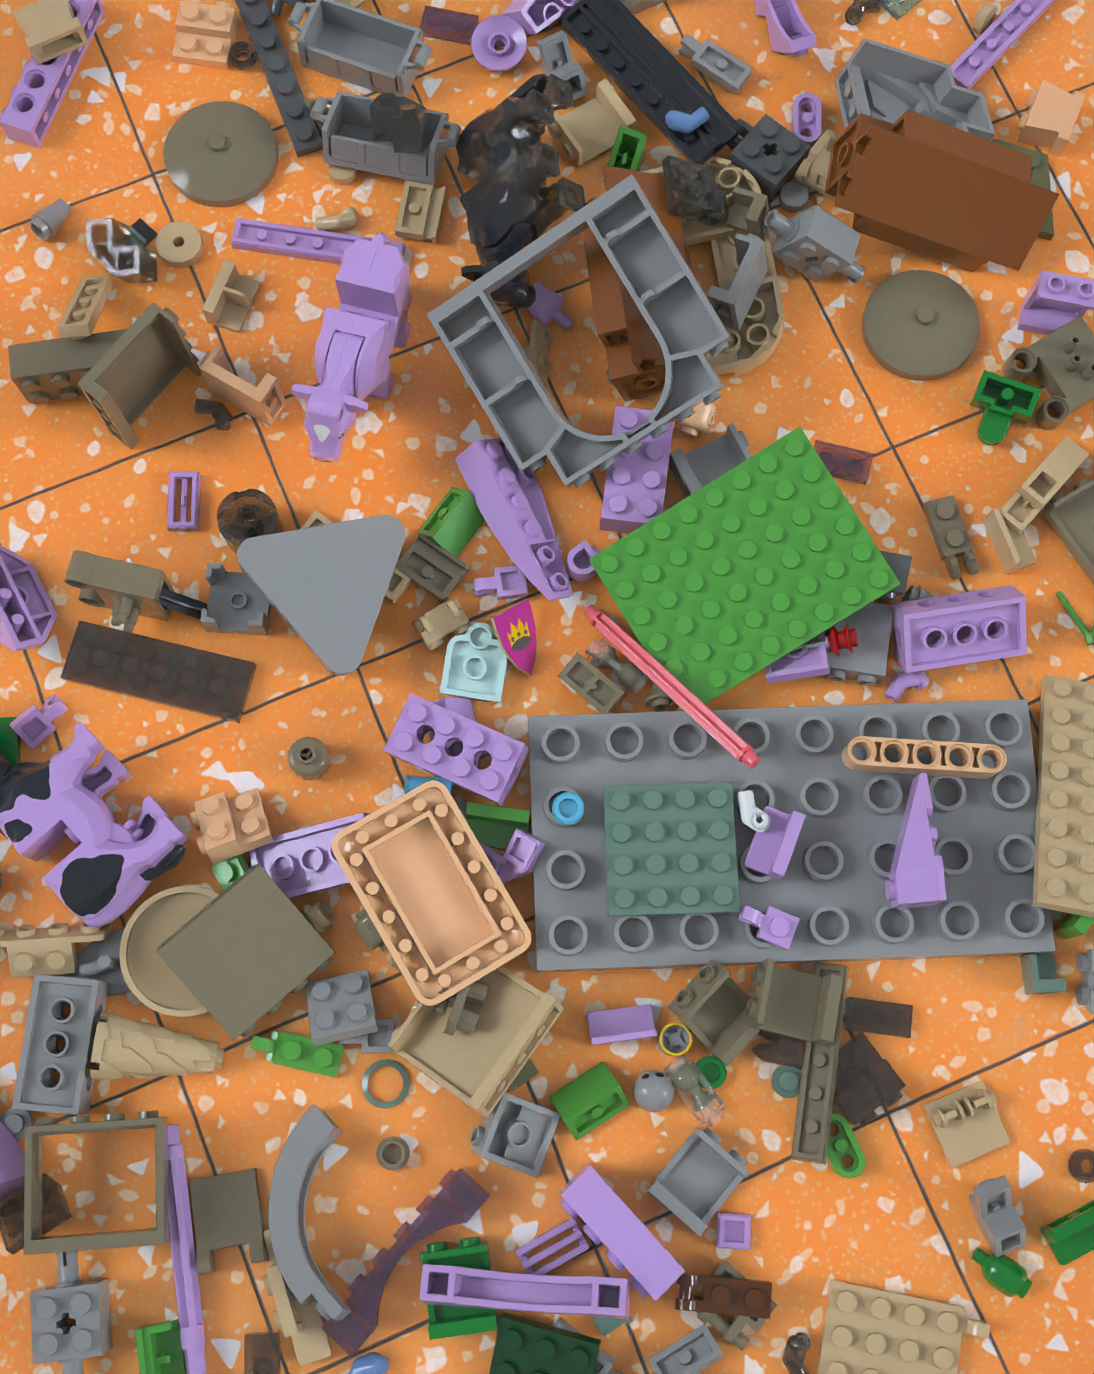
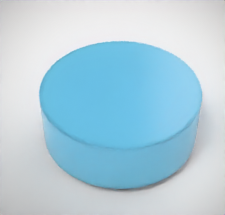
M571 792L558 795L552 805L553 817L564 826L577 824L584 815L582 799L577 794Z

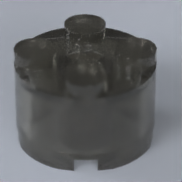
M247 489L246 491L232 492L222 500L218 507L217 524L219 531L229 548L237 553L240 544L247 538L283 532V523L275 504L267 494L260 490Z

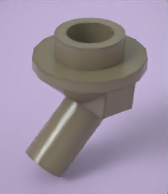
M653 683L651 693L644 703L646 707L652 708L653 711H663L668 709L674 701Z

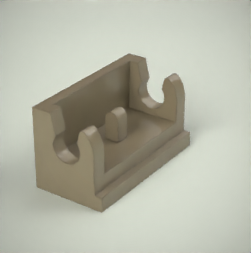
M578 652L558 675L559 678L602 714H611L615 705L627 696L622 689Z

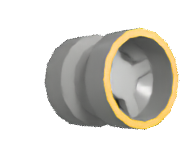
M670 1023L659 1031L657 1043L664 1054L680 1056L690 1048L692 1036L689 1029L683 1024Z

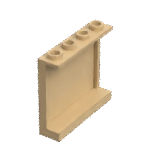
M502 965L478 979V981L489 986L482 1006L465 1000L464 1008L480 1013L473 1033L455 1029L453 1036L445 1034L444 1030L452 1008L447 1007L445 1014H440L436 1011L438 1004L429 1006L417 1000L411 1008V1014L403 1025L398 1026L394 1030L391 1041L388 1044L397 1055L486 1119L564 1010L557 998L548 992L544 994Z

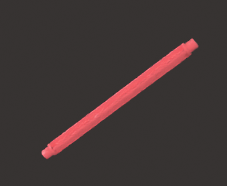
M589 605L585 609L584 615L590 620L592 626L740 763L744 762L750 769L755 768L759 764L761 758L753 752V748L603 610H598L594 605Z

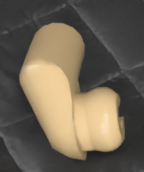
M345 207L342 210V214L316 218V228L322 231L353 228L359 220L357 217L358 212L353 207Z

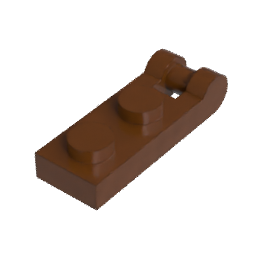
M683 1273L677 1279L676 1284L680 1285L679 1297L675 1298V1309L770 1319L771 1281ZM693 1286H702V1299L692 1298Z

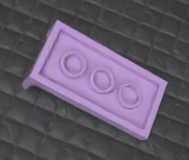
M360 813L273 836L274 842L249 851L252 867L259 862L289 899L350 884L333 854L332 840L339 831L369 814Z

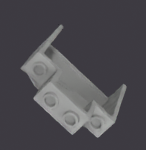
M864 38L834 81L844 128L860 113L894 124L907 110H911L990 141L995 135L984 94L957 86L951 66Z

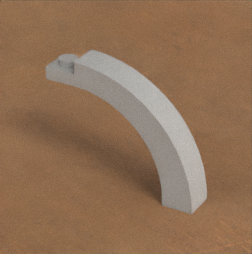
M313 1104L291 1131L275 1166L269 1196L270 1238L281 1274L300 1304L311 1305L316 1299L318 1302L314 1306L326 1320L332 1318L333 1320L342 1321L352 1310L330 1286L315 1263L307 1238L306 1202L311 1180L321 1158L343 1131L322 1108Z

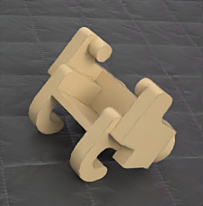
M455 598L444 601V603L417 617L418 620L412 622L429 651L445 643L443 638L445 635L452 631L455 635H459L471 626L467 615Z

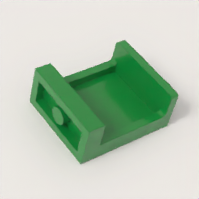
M479 1236L460 1239V1245L447 1247L446 1241L430 1243L426 1245L427 1250L420 1253L422 1266L423 1264L491 1271L488 1241L480 1242ZM427 1304L430 1340L498 1329L496 1309Z

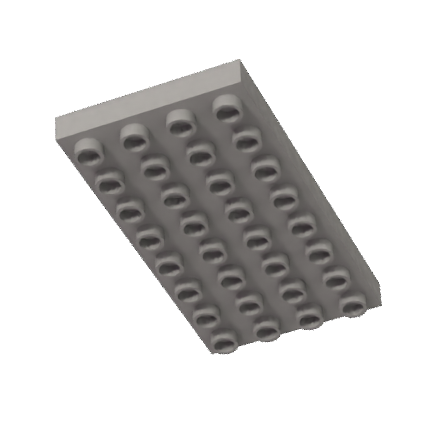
M1028 699L712 710L753 748V752L761 758L759 764L753 769H750L744 762L740 763L685 711L528 716L532 836L545 843L533 869L537 973L703 967L711 959L722 966L759 965L761 961L767 958L775 959L774 964L1012 956L1033 953L1040 955L1055 952L1051 910L1033 906L1037 780ZM868 736L993 744L1002 748L1006 753L1007 762L1005 767L987 779L927 775L933 805L932 817L928 818L929 824H932L934 828L937 827L938 839L934 854L935 856H942L946 889L945 901L932 907L891 908V900H887L885 895V882L889 880V873L912 781L917 775L850 770L842 761V752L852 739ZM859 747L852 748V754L857 760H866V753L863 749ZM885 749L886 759L893 763L898 762L896 752L891 749ZM917 751L918 760L922 764L928 765L930 763L928 754L923 751ZM950 753L951 763L960 767L962 765L960 756ZM982 755L983 764L987 768L993 769L994 762L992 758ZM732 782L740 912L742 907L749 906L764 914L766 908L771 906L800 918L789 949L784 950L756 938L759 928L738 920L740 912L608 917L603 786ZM752 790L755 805L762 811L768 806L789 815L793 811L806 815L786 873L780 880L744 866L755 831L741 820L737 797L738 792ZM565 792L577 794L584 803L582 819L572 826L561 825L552 814V805L555 798Z

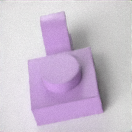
M517 565L493 568L494 577L474 579L475 597L486 596L493 592H496L497 600L528 596L525 575Z
M54 694L47 699L40 710L33 704L9 725L33 749L57 729L52 721L62 715L68 708Z
M745 906L742 907L738 920L759 928L756 938L788 950L800 918L771 906L766 908L764 914L754 908Z

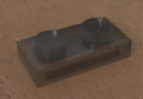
M847 997L844 1030L911 1038L913 1005Z

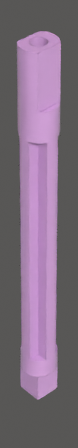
M176 1124L168 1126L169 1238L182 1350L185 1352L187 1374H207L204 1351L206 1342L183 1144H180L179 1127Z

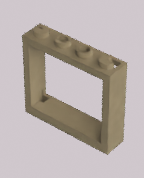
M158 1110L138 1112L137 1119H125V1113L104 1114V1121L91 1122V1115L70 1116V1123L56 1124V1117L36 1119V1126L25 1127L24 1255L161 1245L169 1241L168 1116L158 1117ZM155 1128L156 1228L42 1237L43 1136Z

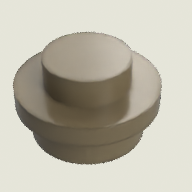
M388 1137L377 1148L378 1162L387 1170L395 1171L401 1169L406 1165L410 1157L409 1146L400 1137Z

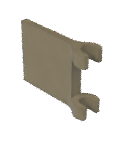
M256 1168L189 1181L197 1248L196 1266L198 1274L216 1271L214 1250L250 1243L251 1263L269 1261L263 1237L264 1231Z

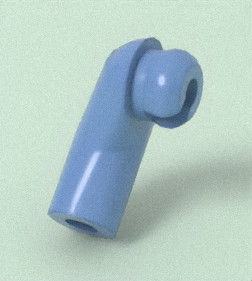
M703 106L692 114L671 110L665 116V122L670 129L686 134L710 119L708 112Z
M378 1352L365 1354L354 1360L348 1374H385L389 1369V1360Z

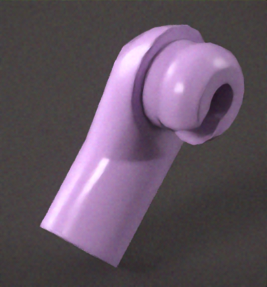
M925 671L899 672L884 696L889 701L897 703L906 688L914 687L915 689L922 690L927 687L929 678L925 675Z

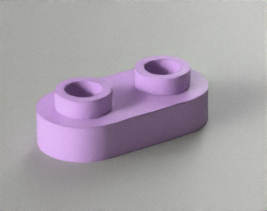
M805 92L799 94L794 99L792 106V133L812 148L820 138L822 130L821 101L815 94Z

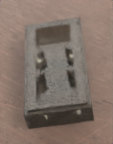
M280 1331L246 1333L244 1335V1374H280Z

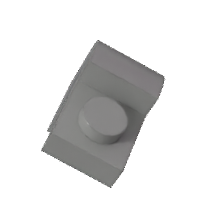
M561 30L537 41L543 62L540 67L542 73L548 77V86L554 96L565 105L589 94L583 68L573 60L567 34Z
M1005 1175L996 1179H986L974 1187V1194L969 1195L971 1207L978 1225L995 1256L999 1257L1026 1246V1226L1012 1205L1011 1185Z

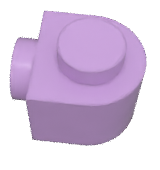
M586 540L574 547L567 557V572L569 576L578 582H586L596 576L597 572L589 559L598 554L600 550L595 545L591 547Z

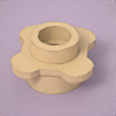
M318 901L313 903L312 906L308 904L304 906L306 919L318 932L322 933L324 929L328 931L332 929L331 923L335 921V916L332 909L325 902Z

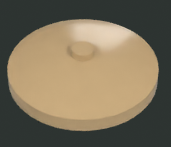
M196 886L169 888L151 896L130 917L121 937L119 951L120 966L128 988L145 1006L158 1013L175 1017L198 1016L209 1012L156 951L161 943L219 895L218 893Z

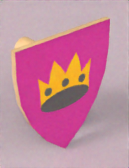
M525 599L492 617L493 626L491 627L507 658L517 669L527 675H531L536 656V626L529 599Z

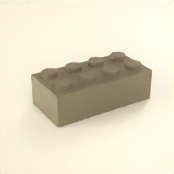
M128 329L94 333L81 340H73L70 337L8 345L11 380L29 403L41 405L48 403L50 400H75L79 396H85L77 383Z

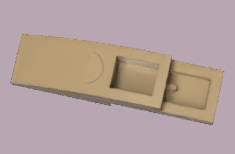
M1065 436L1000 510L1006 526L1020 535L1089 456V453L1068 436Z

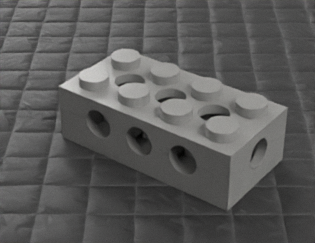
M34 974L12 1109L89 1115L94 1079L90 1077V1069L96 1070L97 1063H91L92 1049L98 1021H102L100 1015L102 1012L105 1013L109 982ZM69 1003L71 1006V1013L69 1017L65 1019L63 1016V1009ZM61 1037H64L66 1045L64 1050L60 1052L57 1047L58 1041ZM56 1070H58L60 1073V1081L55 1086L52 1081L53 1073Z

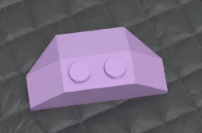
M0 543V644L14 652L43 645L58 614L33 564L14 551L1 546L2 543Z

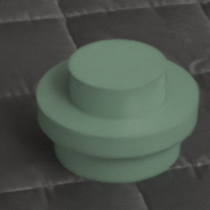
M793 1065L779 1066L771 1077L774 1091L784 1098H793L799 1095L801 1071Z

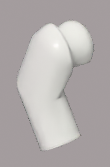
M753 791L738 792L737 797L742 822L754 831H766L771 824V819L766 812L756 807Z

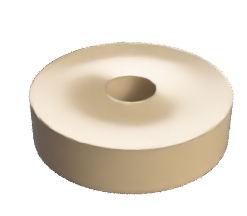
M171 222L165 225L156 237V249L164 263L171 267H189L196 263L203 253L204 244L198 229L188 222ZM178 243H184L182 246L176 247Z

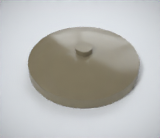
M214 101L194 107L175 122L166 137L164 162L171 181L185 197L205 206L230 207L254 198L269 184L278 164V147L271 126L257 111L237 102Z
M928 270L904 271L883 281L871 294L862 317L863 338L873 358L889 372L915 381L936 380L950 375L959 369L973 352L980 331L978 311L967 291L951 278Z

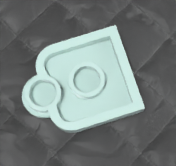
M475 623L467 629L465 635L454 636L449 641L440 694L501 703L508 658L500 647L498 640H496L495 632L491 626L486 623Z

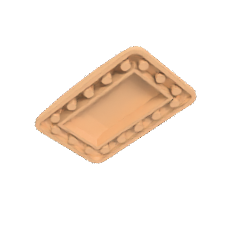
M432 780L425 782L344 828L334 836L332 851L415 998L420 1003L429 1006L439 1004L520 955L529 947L531 933L449 790L443 783ZM442 988H449L442 994L438 993Z

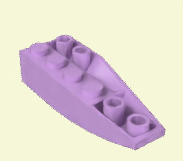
M501 438L475 440L455 458V461L472 496L475 498L479 511L492 533L522 573L549 601L570 598L573 595L544 495L535 472L532 473L530 469L528 471H521Z

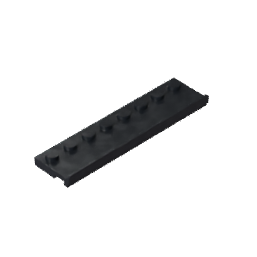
M580 0L558 19L560 26L696 170L739 134L742 135L744 133L743 128L619 0ZM702 106L710 117L705 123L687 134L670 129L665 122V116L671 110L692 114Z

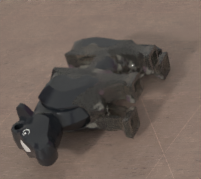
M545 74L532 76L499 105L487 109L468 123L458 137L455 145L459 157L457 172L480 181L460 196V202L467 214L471 244L475 245L481 265L462 267L461 275L473 282L539 238L552 222L561 218L568 210L577 212L586 206L584 188L569 179L562 177L558 180V184L553 183L546 187L547 177L559 176L560 169L557 149L542 143L541 135L545 133L546 125L550 126L554 123L553 113L556 110H566L574 106L572 85L553 74L548 77ZM527 269L490 293L497 306L505 305L528 308L533 305L536 299V291L534 286L530 284V275Z

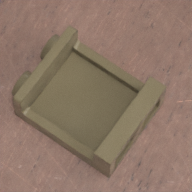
M711 959L707 965L698 971L696 977L683 990L677 993L668 1008L714 1057L728 1067L761 1030L748 1027L749 1017H746V1007L749 997L730 977L731 973Z

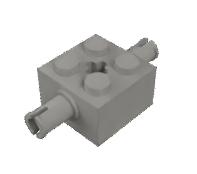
M815 205L791 219H788L776 209L771 210L766 216L764 226L778 233L771 254L779 258L785 265L792 266L803 273L807 279L816 282L835 272L841 273L853 283L858 282L863 277L865 267L853 261L861 234L819 206Z
M79 1251L57 1252L58 1283H55L53 1286L40 1287L30 1291L33 1364L58 1361L59 1364H62V1374H84L83 1360L86 1357L102 1356L113 1349L109 1278L84 1282L81 1279L79 1280ZM67 1316L70 1319H75L76 1325L72 1326V1324L68 1323Z

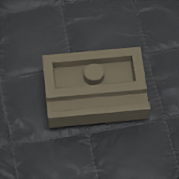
M419 533L416 541L409 546L395 566L399 571L410 577L414 584L442 603L448 599L460 583L461 578L469 571V565L421 533Z

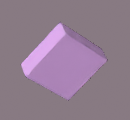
M717 1212L716 1248L751 1250V1215Z

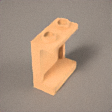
M217 345L203 357L200 370L211 393L271 426L286 404L277 378L266 373L257 387L232 373L222 348Z

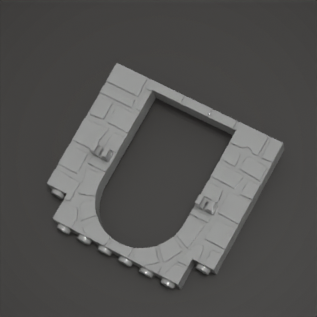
M632 174L426 314L521 471H528L530 469L532 473L536 472L547 464L545 459L548 458L565 486L574 484L577 488L591 479L589 475L591 472L598 468L601 472L617 463L615 457L623 452L630 455L643 446L640 441L650 435L653 439L659 437L669 430L667 424L675 419L682 422L695 413L693 410L695 406L702 402L706 406L722 396L719 391L725 388L706 356L711 353L714 357L725 351L729 347L727 342L732 340V337L637 179ZM588 227H590L658 340L664 355L666 368L662 395L654 410L647 417V420L629 432L608 436L594 435L583 431L573 425L562 414L490 295L491 292L503 286Z

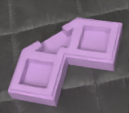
M517 828L504 855L486 844L479 843L502 883L532 873L545 846L544 842Z

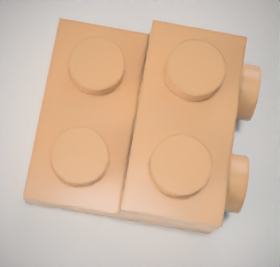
M202 0L180 1L175 22L177 35L172 52L174 63L228 70L239 24L235 8H232L231 5L223 1L217 2L216 5L205 4Z
M258 787L227 798L223 791L194 802L196 811L191 812L190 815L195 829H201L202 834L196 837V841L202 855L207 853L213 864L274 842Z

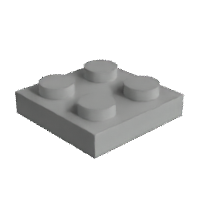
M368 969L309 982L305 985L311 1040L314 1046L378 1032L371 978Z

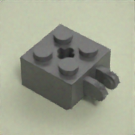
M767 114L754 127L738 118L736 122L743 128L744 133L740 135L743 139L737 136L727 144L733 150L730 153L729 160L732 161V165L739 167L743 171L746 169L757 181L761 193L767 195L768 202L772 204L780 195L782 187L794 179L799 166L805 158L807 159L811 146Z

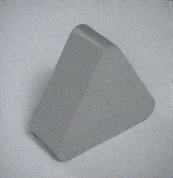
M391 515L366 517L247 538L238 548L237 559L241 570L327 671L337 676H345L354 672L363 659L405 540V530L401 522Z

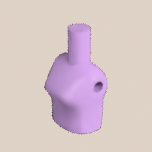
M537 280L533 285L536 291L535 302L530 307L524 309L534 319L538 318L545 325L554 320L567 330L573 320L560 311L563 306V298Z

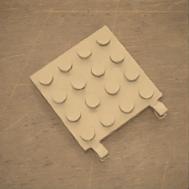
M830 1279L816 1374H957L962 1333L989 1339L990 1324L981 1320L965 1318L966 1308L963 1306Z

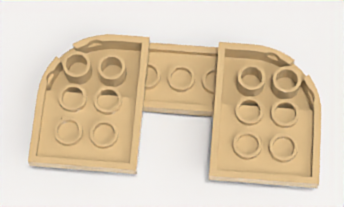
M711 157L697 170L689 161H683L640 171L673 178L678 210L685 223L688 246L711 241L719 288L729 290L740 267L738 265L734 238L736 233L743 235L751 234L727 227L726 221L734 204L732 192L734 187L762 194L755 178L746 169L743 171L739 167L732 165L731 160L719 157ZM764 224L759 236H755L764 241L768 270L740 330L725 326L732 337V340L727 342L729 347L717 356L713 357L711 353L706 356L717 375L735 372V376H739L759 367L775 351L783 333L784 313L774 258L773 254H771L772 247L769 231ZM704 290L706 296H707L709 290Z

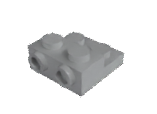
M505 1092L488 1118L484 1117L481 1126L477 1125L473 1129L470 1136V1144L473 1145L471 1152L538 1178L560 1119V1114Z

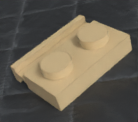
M405 180L395 227V236L420 241L427 239L436 243L446 196V187L441 186V188L430 184Z

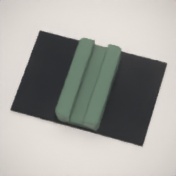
M139 218L133 225H129L126 231L123 230L121 235L111 244L130 261L157 237V233Z

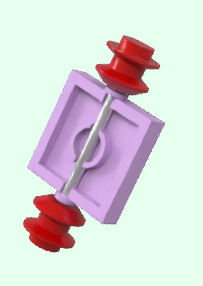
M846 623L845 629L838 631L835 626H832L828 634L829 637L826 636V631L767 666L765 673L768 684L830 674L828 649L831 648V651L837 656H840L841 649H848L853 654V647L859 646L856 628L850 629L849 624Z

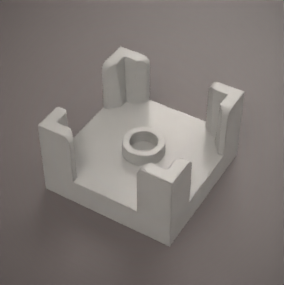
M207 563L206 579L210 584L208 611L202 608L200 619L206 631L268 636L271 610L269 601L245 573L227 572L222 564Z

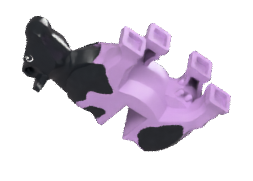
M79 722L74 727L72 743L53 755L47 762L10 764L0 747V833L13 844L20 855L37 862L67 836L75 844L79 843L80 845L47 873L42 880L89 927H101L111 923L128 910L145 891L151 881L176 867L182 860L185 852L182 844L189 839L173 822L171 816L150 795L143 800L142 813L137 822L133 819L128 820L125 824L117 822L110 807L101 798L106 792L117 787L120 781L130 778L132 774L108 749L102 754L99 765L87 769L95 761L96 754L102 752L106 747L83 723Z

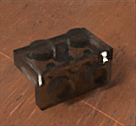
M46 1173L42 1174V1236L72 1217L61 1185ZM24 1186L0 1199V1232L6 1251L12 1255L24 1248Z

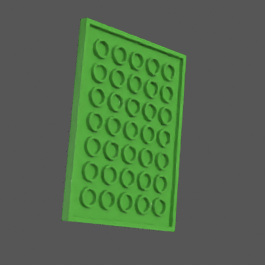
M800 426L589 559L642 647L704 704L714 700L900 585L899 580Z

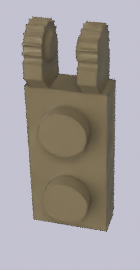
M954 495L925 502L923 509L941 560H944L951 579H958L961 576L960 566L956 558L961 555L969 574L978 573L979 568L976 556L972 551L973 548Z

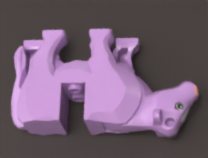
M383 232L376 233L373 238H359L344 250L340 270L335 277L341 304L339 310L329 307L325 308L322 329L315 345V375L319 386L292 385L291 393L307 401L304 427L310 438L309 455L320 462L335 463L342 452L344 439L356 419V413H366L368 403L363 400L367 396L383 400L389 398L395 380L393 373L390 372L389 355L393 346L398 348L406 346L411 325L408 322V311L412 301L409 265L398 246L390 243L389 237Z

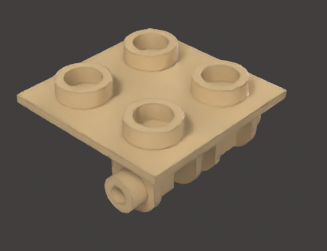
M983 1080L923 1105L951 1168L1011 1143L993 1104L997 1102L992 1090L987 1091Z

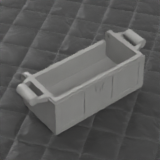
M315 0L314 3L297 2L288 19V24L300 32L297 38V45L303 67L402 101L406 100L418 71L424 69L432 52V48L424 44L422 29L336 0ZM306 9H308L310 12L303 26L299 25Z
M340 91L337 92L335 97H317L310 112V117L313 120H319L324 123L322 126L324 163L430 185L435 184L448 147H455L461 132L460 125L448 121V113ZM328 104L331 106L326 116L323 115V112Z

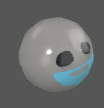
M645 1071L638 1076L634 1083L633 1094L635 1101L647 1112L656 1113L665 1110L670 1106L674 1098L675 1089L673 1082L662 1071Z

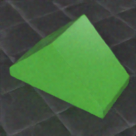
M620 125L608 166L639 171L645 158L648 134Z

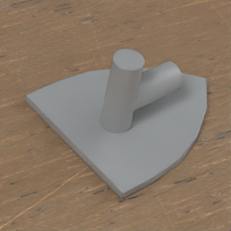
M125 928L109 932L103 941H92L84 947L77 955L78 970L76 973L65 974L64 977L109 982L107 996L130 993L131 990L128 988L121 971L119 958L120 942Z

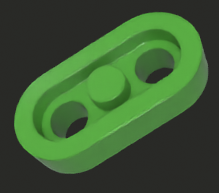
M832 1113L831 1123L836 1126L837 1132L834 1136H829L827 1159L837 1175L844 1178H855L865 1168V1156L848 1121L842 1115ZM845 1154L850 1155L852 1163L848 1167H844L841 1163V1158Z

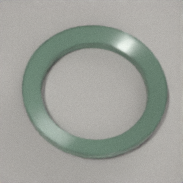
M377 1061L369 1066L364 1073L362 1079L363 1094L376 1107H394L400 1104L408 1093V1074L404 1067L395 1061ZM381 1066L395 1068L403 1079V1088L400 1095L390 1102H380L374 1099L368 1089V1079L371 1073Z

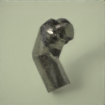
M854 0L845 12L846 22L849 25L855 26L861 22L865 14L880 12L881 0Z
M196 399L195 413L212 415L215 419L214 426L218 430L225 431L230 429V421L233 420L232 414L222 402Z
M803 1332L791 1335L786 1341L782 1359L790 1374H809L803 1361L811 1342L809 1337Z

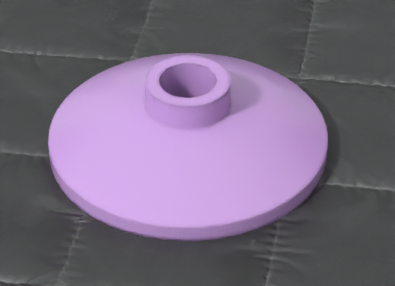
M490 16L481 21L475 28L471 39L472 52L478 63L488 70L501 72L512 69L520 63L525 55L527 48L525 31L519 23L508 16ZM498 44L505 46L501 51L495 50V46Z

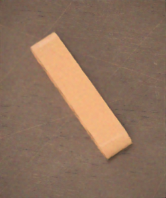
M868 736L852 739L842 752L843 763L847 768L854 771L912 775L927 773L928 776L987 779L1000 772L1007 762L1004 750L993 744ZM859 747L863 749L866 753V760H857L852 754V748ZM885 749L895 751L898 756V762L888 761L884 754ZM917 751H923L928 754L930 758L928 765L922 764L918 760ZM950 753L960 756L962 760L960 767L951 763ZM982 755L992 758L994 762L993 769L987 768L983 764Z

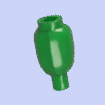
M977 1247L970 1257L982 1266V1274L988 1283L1005 1296L1013 1297L1017 1295L1023 1299L1029 1291L1032 1281L1027 1278L1026 1270L1008 1256L1001 1255L996 1257L994 1253L988 1255Z

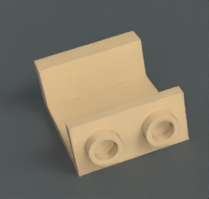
M604 79L596 84L595 98L561 117L554 107L549 110L547 128L552 138L558 139L562 144L566 158L569 161L573 160L579 169L613 149L620 125L636 130L637 120L608 80Z

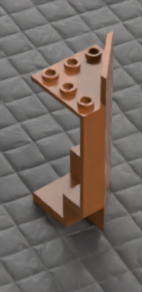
M907 110L894 124L860 113L832 142L825 187L826 194L836 197V207L854 213L852 229L970 272L976 271L988 261L1019 271L1059 196L1058 193L1029 183L1033 174L1031 170L1033 156L911 110Z
M602 165L606 191L631 174L637 179L692 271L685 223L678 210L673 178ZM592 198L588 200V202L578 204L579 210L587 204H589L590 202H592L593 200H595L596 198ZM590 227L582 231L597 336L606 349L610 381L625 402L662 393L665 384L666 368L661 346Z

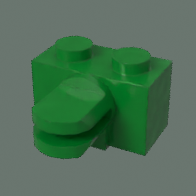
M984 370L970 403L971 406L984 410L977 430L979 440L985 445H998L1005 439L1012 420L1026 424L1032 417L1042 389Z

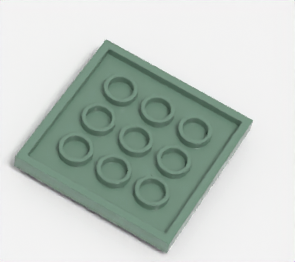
M732 782L603 786L608 917L740 912Z

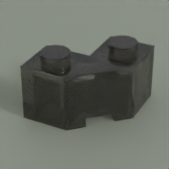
M394 93L378 95L370 105L373 141H393L394 153H423L429 143L426 107L407 97L395 96Z
M114 218L86 220L87 250L114 277L131 284L157 282V253L141 245H131L130 226Z

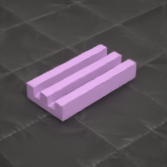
M199 471L169 472L167 529L169 532L175 531V529H180V531H187V529L199 531L201 474ZM177 479H182L180 522H175ZM189 479H192L191 521L187 522Z
M570 1218L517 1248L515 1252L527 1274L544 1275L589 1249V1246L575 1219ZM570 1227L573 1229L574 1233L527 1259L526 1252ZM578 1239L580 1245L540 1268L532 1269L531 1266Z

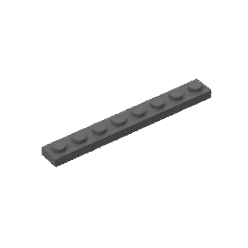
M235 0L297 157L299 158L322 150V139L303 100L305 97L266 1Z

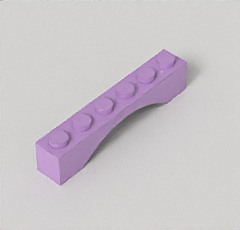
M423 1264L419 1300L432 1305L629 1320L631 1283L628 1279L531 1275Z

